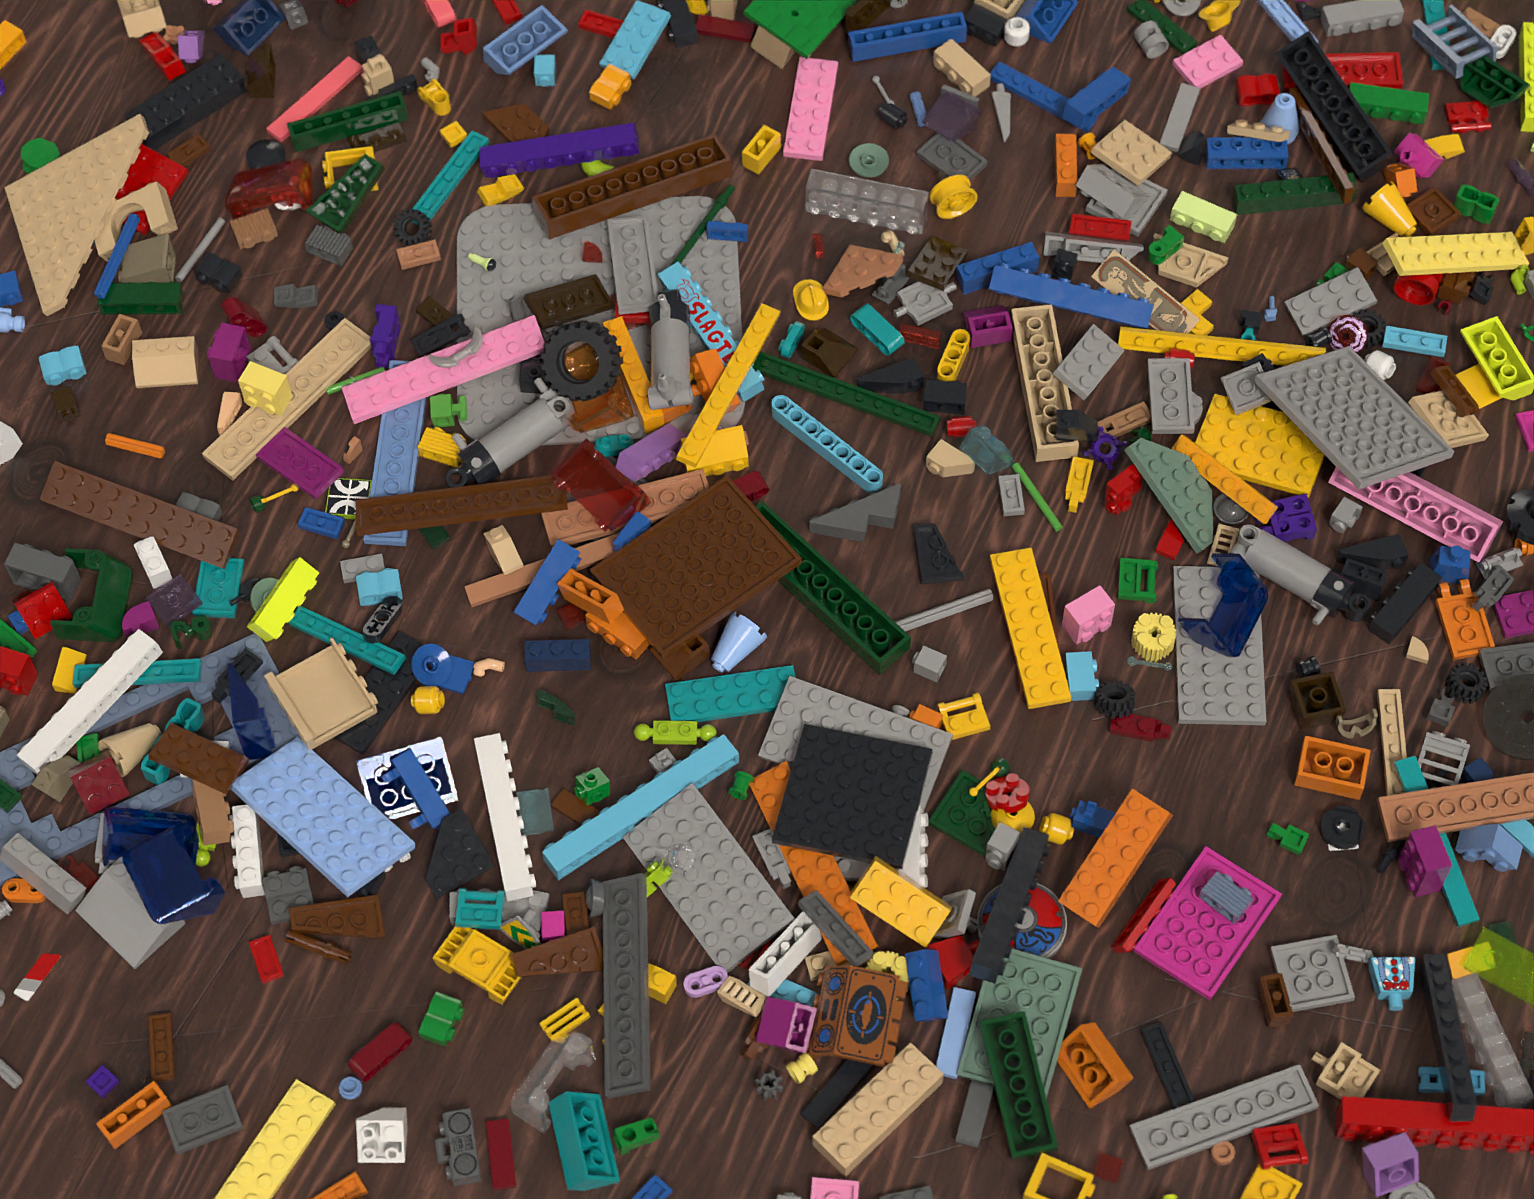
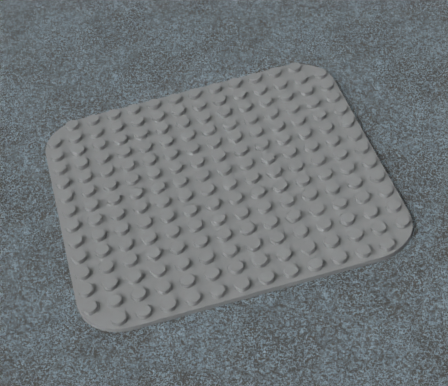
M704 196L671 197L610 218L647 215L657 292L666 291L661 284L658 274L670 266L714 206L715 199ZM533 203L490 205L471 213L461 224L457 235V315L463 314L465 318L464 323L466 326H469L471 334L459 338L457 344L472 339L475 326L480 329L482 334L512 324L509 303L517 300L521 301L525 294L597 274L614 307L612 310L575 321L588 320V322L599 323V326L603 327L602 322L615 319L617 296L607 220L549 240L534 214ZM726 206L712 220V222L736 223L732 212ZM706 229L685 257L681 266L688 268L692 275L690 277L692 282L697 281L702 289L700 292L702 296H707L712 303L711 309L713 312L717 310L723 320L721 321L722 325H727L733 334L731 336L734 341L738 340L740 343L742 340L738 243L737 241L707 239ZM472 253L483 258H493L497 263L495 270L486 271L482 265L468 259V255ZM575 321L546 329V332L543 333L544 342L549 340V335L553 331ZM625 323L648 380L651 382L650 324ZM690 325L691 357L707 349ZM582 341L575 342L567 348L565 353V364L573 377L579 380H589L596 375L599 368V359L591 345ZM522 361L457 385V404L458 397L465 396L467 398L468 418L467 421H460L459 415H457L458 421L464 433L473 441L481 439L537 401L539 396L542 395L521 393L519 378ZM618 376L615 386L611 387L607 393L595 399L582 402L581 400L570 401V398L566 397L569 409L565 419L562 421L564 430L542 445L595 443L599 437L626 434L633 441H640L653 432L644 433L621 376ZM691 380L690 385L696 384V380ZM738 393L737 396L741 403L733 412L725 414L717 430L734 427L741 419L745 409V402L742 401ZM702 394L693 397L691 411L668 423L689 435L705 406ZM560 407L554 408L557 412L563 411Z

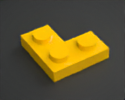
M1197 289L1181 304L1200 319L1189 334L1207 336L1213 330L1214 325L1201 316V314L1211 307L1212 301Z

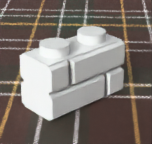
M154 537L146 538L134 544L153 589L173 581Z

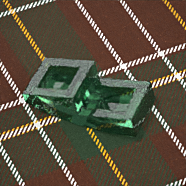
M539 689L536 695L537 706L553 711L554 720L575 726V713L560 699Z

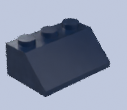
M241 0L213 29L226 44L248 56L285 17L271 0Z

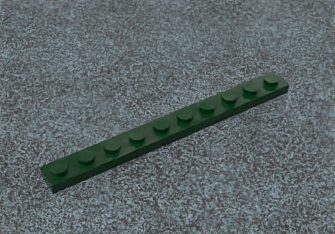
M761 351L753 363L754 366H752L755 371L759 370L763 376L931 437H933L940 422V416Z

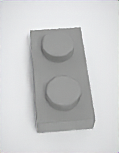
M1019 474L998 476L1003 516L1024 515L1025 509Z
M382 554L340 561L344 583L355 582L356 576L363 572L378 573L385 569Z

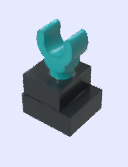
M1242 310L1239 325L1244 326V334L1241 336V339L1255 341L1254 335L1259 333L1263 313Z

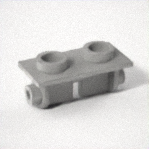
M1510 548L1482 559L1480 562H1475L1486 580L1498 565L1502 566L1507 572L1523 566L1519 558L1522 556L1520 548Z

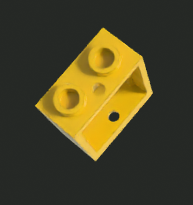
M373 147L325 152L326 160L322 161L324 173L327 172L328 177H324L326 189H330L336 182L334 180L333 167L354 165L364 154L375 159ZM378 181L373 187L372 191L379 190Z
M1042 1153L1023 1196V1199H1048L1037 1194V1190L1047 1167H1050L1084 1182L1078 1199H1085L1086 1196L1091 1198L1096 1186L1092 1183L1094 1175Z

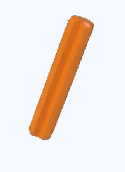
M108 433L105 438L106 444L157 458H163L165 454L163 446L112 433Z

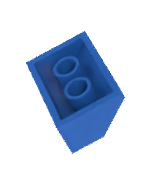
M1026 0L1015 17L1023 18L1029 23V35L1046 43H1052L1078 2L1076 0Z

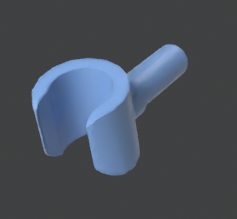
M1274 296L1269 297V309L1264 310L1266 322L1276 320L1277 309L1274 306Z

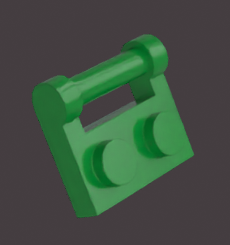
M1120 558L1118 599L1144 601L1149 604L1155 603L1157 599L1155 594V573L1158 570V562L1154 560ZM1141 569L1147 571L1146 592L1140 591Z

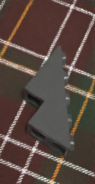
M901 484L890 485L883 491L870 493L866 498L851 501L842 508H834L825 515L811 518L809 520L810 533L865 542L869 524L893 529L901 496Z

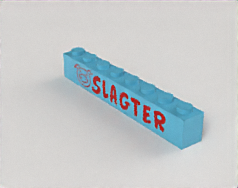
M676 262L658 274L661 284L666 291L679 289L682 301L690 308L691 327L707 350L716 348L726 368L739 345V341H734L731 337L733 334L727 325H722L721 321L723 320L717 310L713 312L711 309L712 303L707 296H702L700 293L702 289L697 281L692 282L690 279L692 275L686 266L682 267L679 262ZM752 367L737 392L743 402L764 390L762 374L759 370L755 371Z

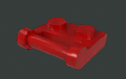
M1297 1123L1252 1130L1251 1135L1262 1170H1269L1273 1166L1288 1164H1308V1155ZM1292 1149L1296 1151V1154L1276 1157H1269L1268 1155L1269 1152Z

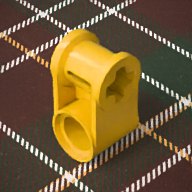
M435 78L431 79L430 83L424 87L417 88L420 98L437 115L443 116L450 112L449 95Z

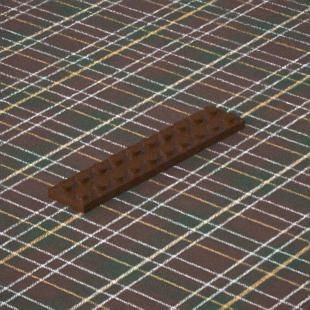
M56 461L52 465L39 499L143 539L154 537L156 543L223 569H226L240 529Z
M564 474L355 500L357 536L568 510Z

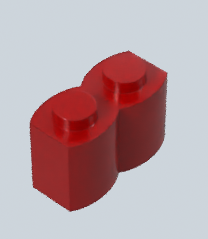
M1265 73L1260 76L1243 75L1237 78L1236 91L1240 106L1271 105L1280 94L1276 75Z

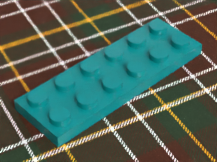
M791 665L665 684L671 721L704 722L776 711L789 676L795 678L794 667Z

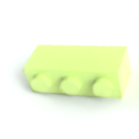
M1182 191L1172 208L1170 220L1178 225L1188 227L1197 233L1209 236L1215 241L1225 243L1235 226L1237 214Z

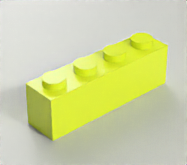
M300 557L293 560L247 627L266 642L278 639L284 631L282 627L285 622L288 623L294 617L295 613L293 611L296 606L299 607L305 601L306 596L304 595L307 590L310 591L317 583L316 577L319 572Z

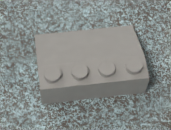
M120 857L102 874L75 910L134 969L185 925L181 913L123 857Z

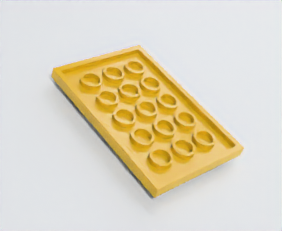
M1214 394L1195 442L1243 480L1296 495L1307 494L1308 498L1325 457V454L1284 412L1259 406L1236 416L1229 397Z

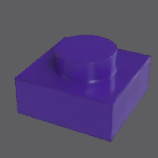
M103 1065L86 1081L87 1085L103 1099L120 1083Z

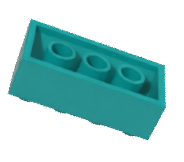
M564 1092L548 1102L567 1189L586 1191L620 1182L600 1094Z

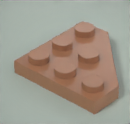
M849 245L822 289L825 294L844 297L849 294L848 291L857 287L862 289L876 283L875 280L883 276L888 278L895 275L903 262V257L900 254Z

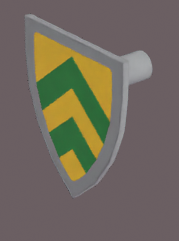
M528 910L522 919L517 915L502 922L501 931L522 948L529 949L541 945L538 939L541 934L530 924L536 916L533 910Z

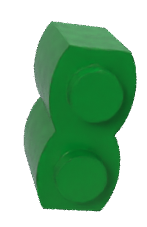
M1462 185L1456 196L1454 206L1462 213L1461 215L1471 216L1480 223L1490 224L1500 199L1491 193L1480 192L1473 186Z
M436 992L419 1030L420 1038L445 1047L448 1041L452 1042L456 1033L454 1025L457 1021H461L465 1011L462 1008V1001Z

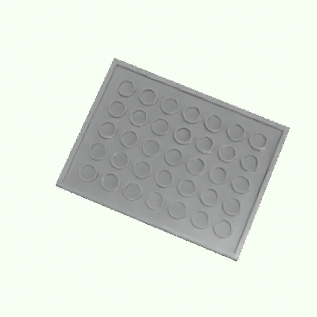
M1350 346L1256 375L1254 380L1358 490L1452 458L1455 452Z

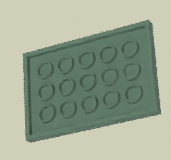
M1012 949L1010 958H1005L1004 963H1007L1003 977L998 976L996 984L983 981L957 1075L966 1079L994 1085L980 1021L1025 1011L1047 1099L1082 968Z

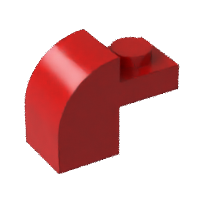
M473 18L454 21V31L441 34V51L443 54L462 50L463 54L466 55L473 52L477 47V25Z

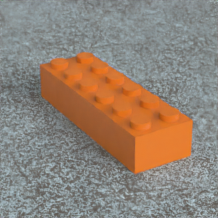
M1132 788L1058 902L1099 928L1173 815Z

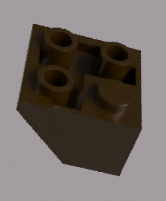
M827 328L813 331L801 345V358L833 378L840 373L858 352L856 346Z

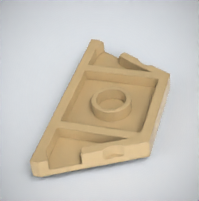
M1155 233L1153 241H1159L1163 236ZM1183 243V247L1162 264L1157 265L1158 275L1198 287L1227 265L1228 257Z

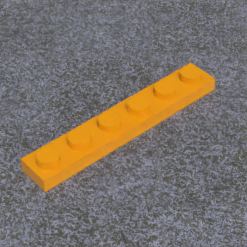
M1182 434L1172 447V450L1188 455L1202 477L1263 524H1267L1277 510L1278 506L1187 436Z

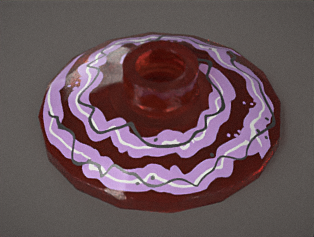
M1345 314L1339 316L1331 322L1328 328L1332 336L1330 346L1334 350L1350 346L1358 353L1364 348L1368 340L1366 325L1360 318L1354 315ZM1344 332L1349 334V339L1343 338Z

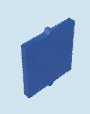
M449 655L452 662L450 677L445 683L436 687L464 695L468 682L472 680L471 675L476 662Z

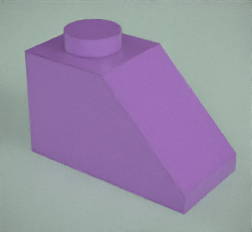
M184 31L178 35L180 59H185L187 63H193L202 57L204 31Z

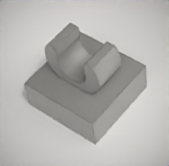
M667 748L649 759V764L657 774L666 772L677 762Z

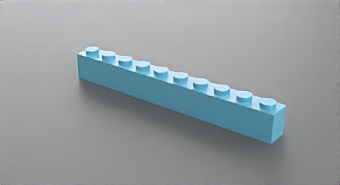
M724 734L720 737L712 738L706 746L701 749H695L683 761L675 762L669 770L658 773L649 783L641 784L629 796L621 797L617 804L604 808L598 816L593 819H587L575 831H569L558 842L547 845L544 851H542L543 861L558 880L562 879L623 839L625 834L691 783L699 789L738 764V751Z

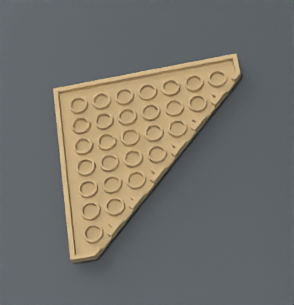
M141 114L5 187L42 311L46 316L65 307L68 301L66 297L70 289H74L80 276L78 272L82 264H86L92 252L91 246L95 238L98 239L104 227L103 221L107 213L110 214L116 202L115 196L118 190L124 186L128 177L127 171L130 165L135 163L140 153L139 147L142 140H146L149 134L145 119Z

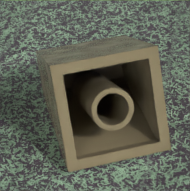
M164 234L129 244L121 262L122 271H119L118 274L119 283L174 282L176 254L170 235Z

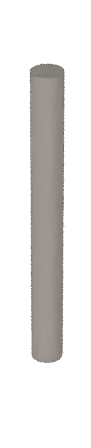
M217 219L176 275L175 279L177 281H183L225 224L224 219Z

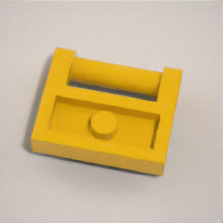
M974 693L971 697L944 704V702L937 704L938 713L943 714L942 724L944 730L953 734L952 740L990 730V723L979 693ZM971 705L975 706V710L948 717L947 712Z

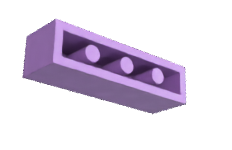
M668 423L620 452L615 470L636 482L675 458L681 449V438H685L688 435Z

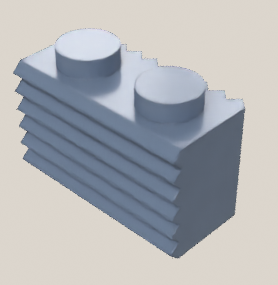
M1218 871L1202 888L1199 896L1201 900L1218 911V913H1221L1222 916H1225L1233 924L1238 922L1252 905L1254 899L1246 888H1239L1233 883L1229 875L1220 874Z

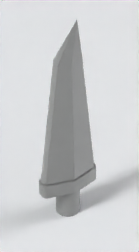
M997 84V92H992L991 94L1005 143L1010 135L1011 94L1005 92L1004 84Z

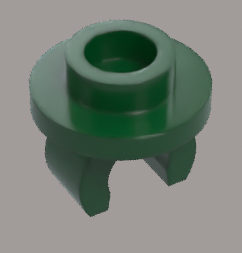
M1141 427L1140 429H1133L1132 433L1136 438L1129 439L1131 444L1140 438L1151 441L1152 434L1147 427Z

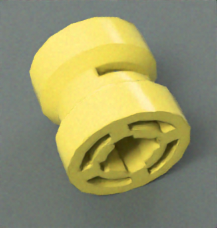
M802 1053L796 1062L791 1061L786 1065L789 1074L798 1084L805 1080V1076L813 1075L818 1071L813 1059L807 1053Z

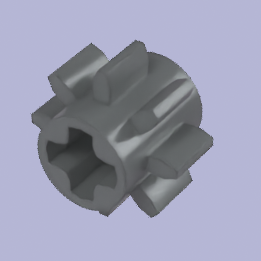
M763 1071L762 1078L755 1080V1084L760 1086L756 1089V1093H762L764 1100H767L768 1097H773L776 1100L777 1092H783V1087L778 1085L782 1082V1077L777 1078L774 1075V1071L771 1074H766ZM769 1083L770 1085H773V1088L765 1086V1084Z

